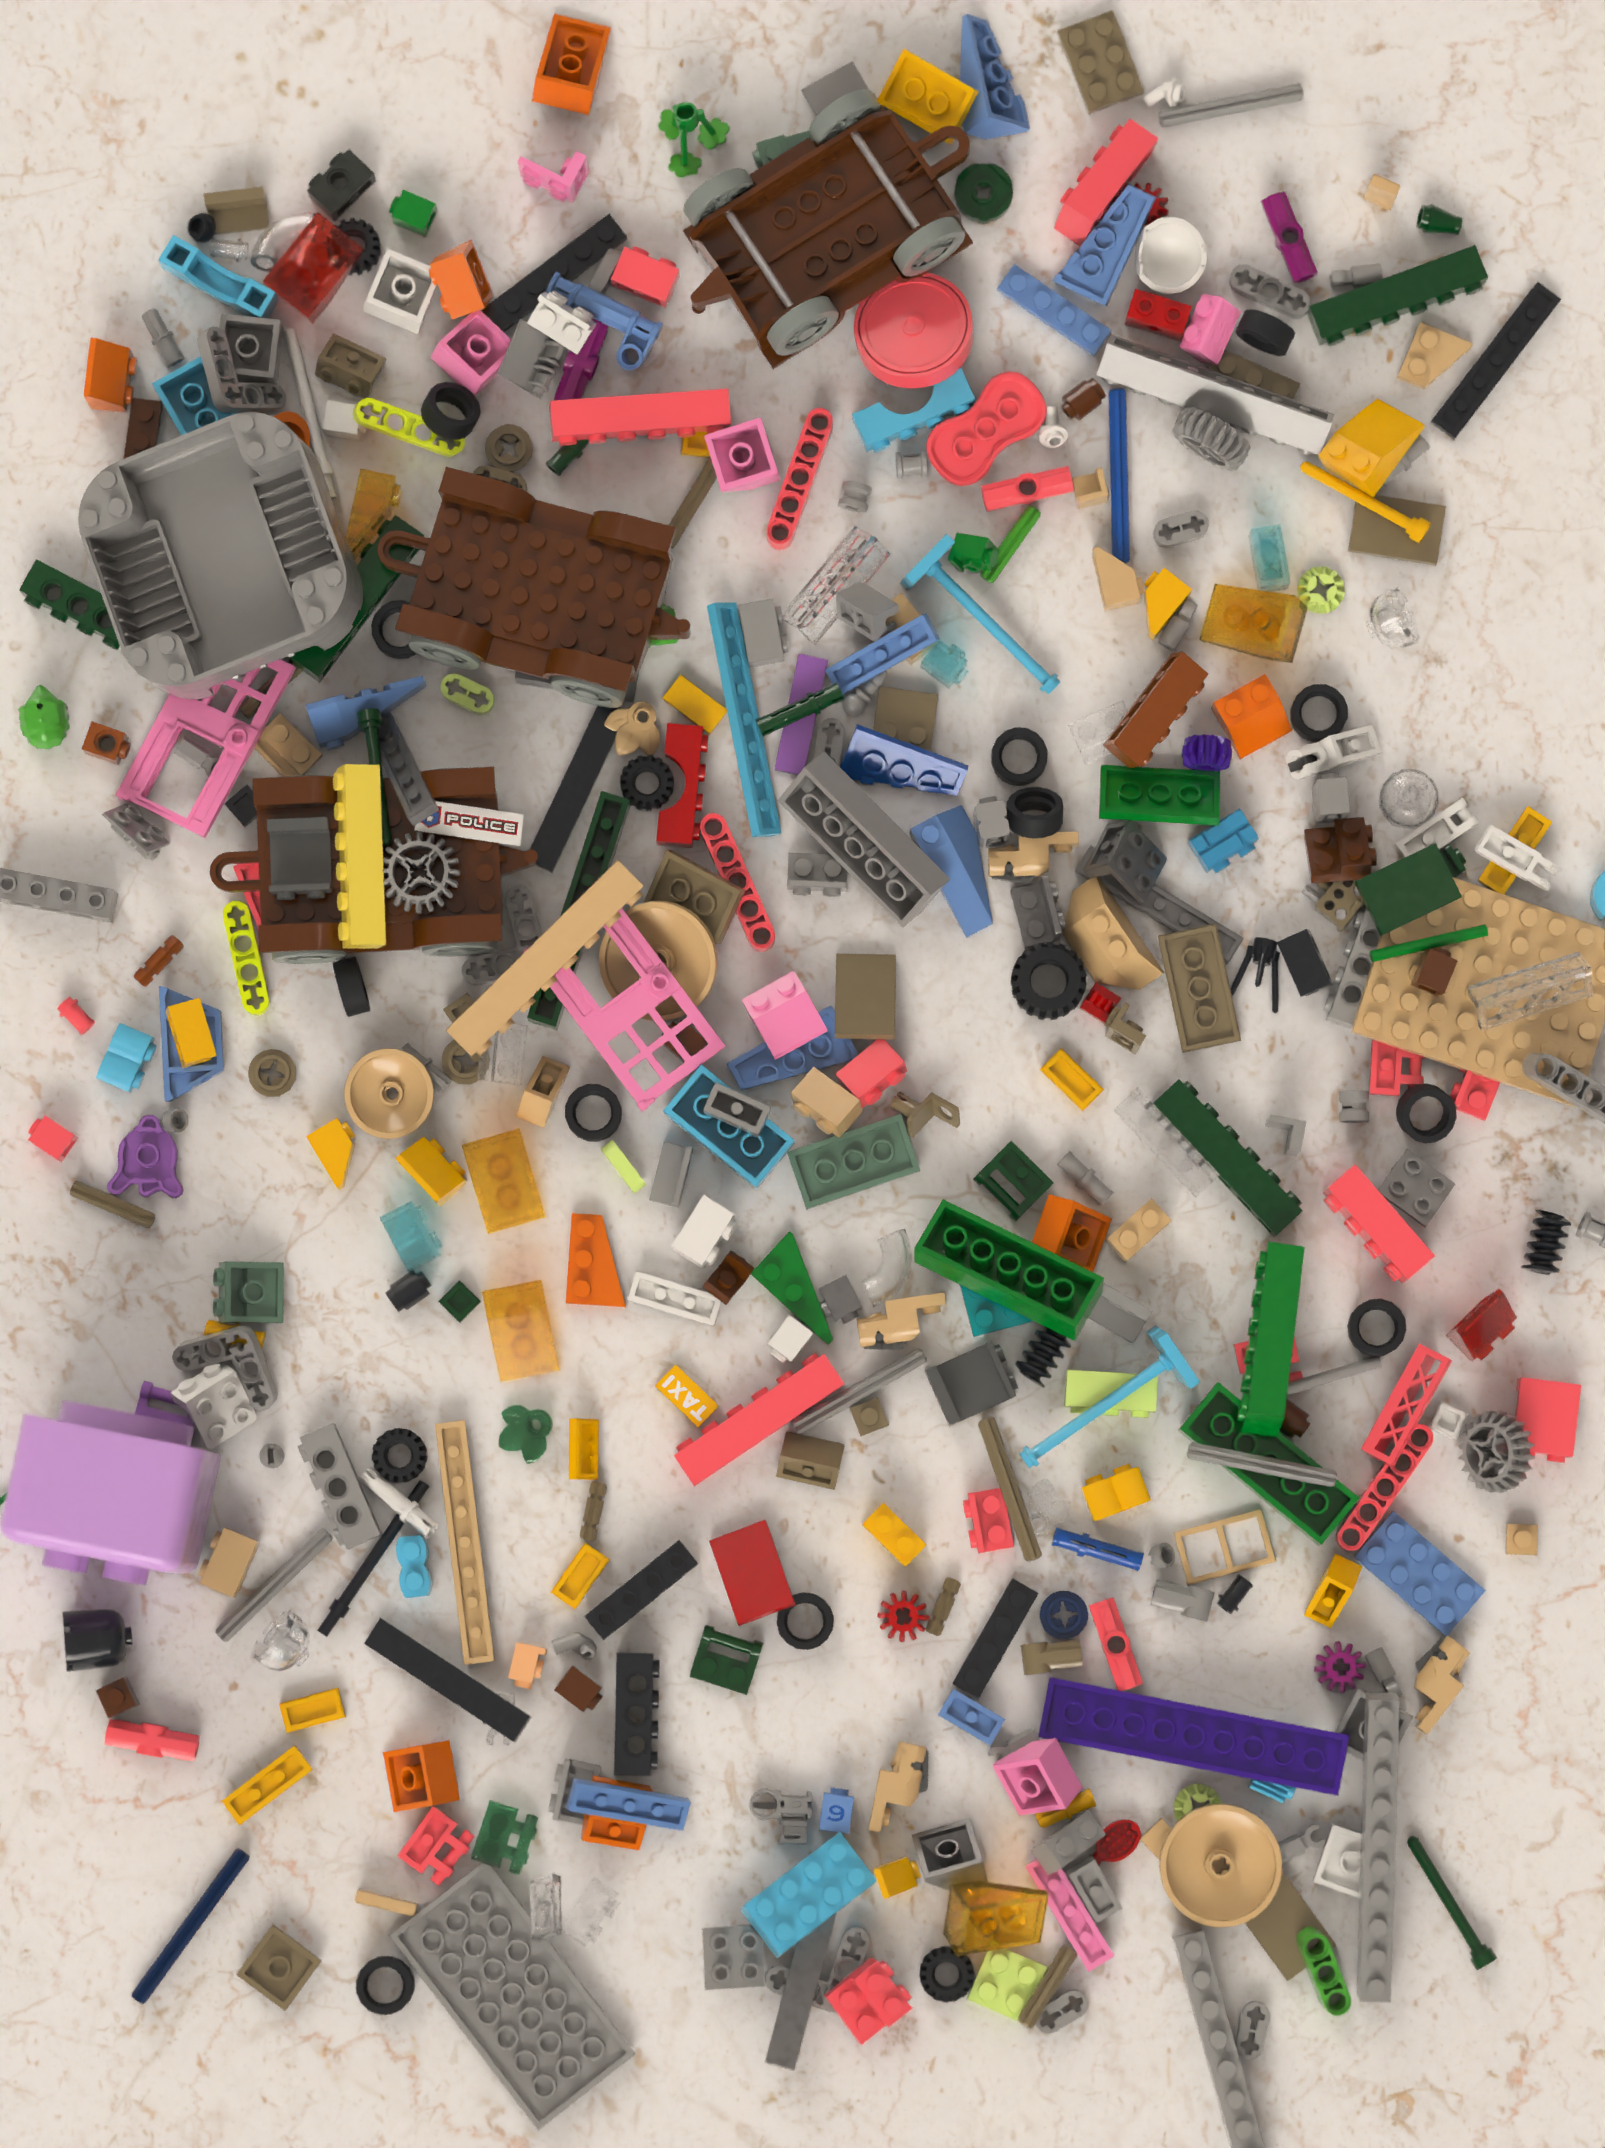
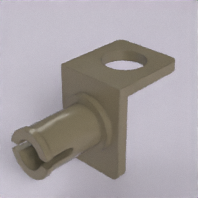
M902 1092L897 1093L899 1098L894 1096L891 1102V1109L908 1117V1135L912 1138L933 1116L956 1128L960 1125L959 1108L932 1092L921 1103L907 1097ZM941 1106L948 1109L952 1117L945 1114Z

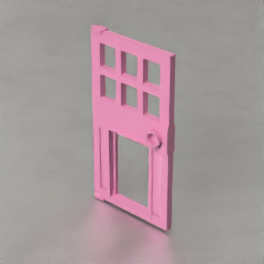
M281 659L269 663L267 667L278 673L267 694L250 688L260 667L247 672L241 683L233 679L222 682L237 690L225 713L210 706L222 683L212 687L213 696L202 698L201 701L178 698L169 694L115 796L129 803L137 804L206 838L246 761L260 739L262 731L296 667ZM246 695L262 702L250 725L234 718ZM183 729L224 748L187 818L146 799Z
M621 908L618 912L622 916L610 928L606 925L603 928L641 978L602 1008L599 1007L571 968L565 970L561 967L554 974L557 980L550 988L636 1101L638 1108L643 1111L654 1103L656 1098L726 1046ZM670 996L674 998L687 1016V1018L672 1029L667 1026L655 1010L656 1006ZM647 1013L663 1032V1035L649 1046L644 1044L631 1026ZM690 1024L695 1026L708 1044L692 1057L676 1038V1035ZM623 1031L627 1033L640 1050V1053L625 1064L620 1061L608 1045V1042ZM667 1041L672 1044L684 1060L682 1065L669 1074L665 1072L652 1054ZM643 1059L649 1062L661 1078L659 1082L645 1092L629 1073V1070Z

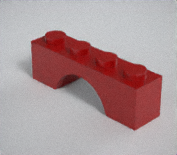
M667 723L665 757L675 762L681 768L686 784L683 795L678 802L668 809L659 811L657 845L693 848V840L699 841L700 823H695L696 811L702 812L703 794L698 793L699 782L705 781L706 764H701V753H707L709 735L703 734V726Z

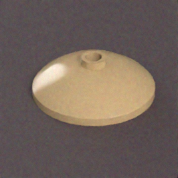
M380 1049L363 1056L352 1067L346 1079L344 1099L350 1117L359 1128L375 1137L394 1139L411 1134L428 1118L434 1102V1085L429 1071L414 1055L399 1049ZM390 1088H395L398 1092L395 1099H391L388 1096Z

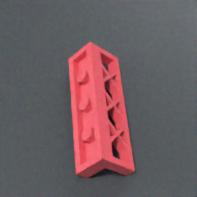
M1419 1344L1361 1450L1378 1461L1382 1460L1394 1467L1452 1360ZM1435 1360L1440 1361L1441 1364L1436 1373L1427 1375ZM1421 1385H1423L1424 1395L1420 1400L1412 1402ZM1408 1410L1410 1417L1408 1424L1398 1428ZM1393 1438L1395 1447L1390 1456H1387L1384 1452Z

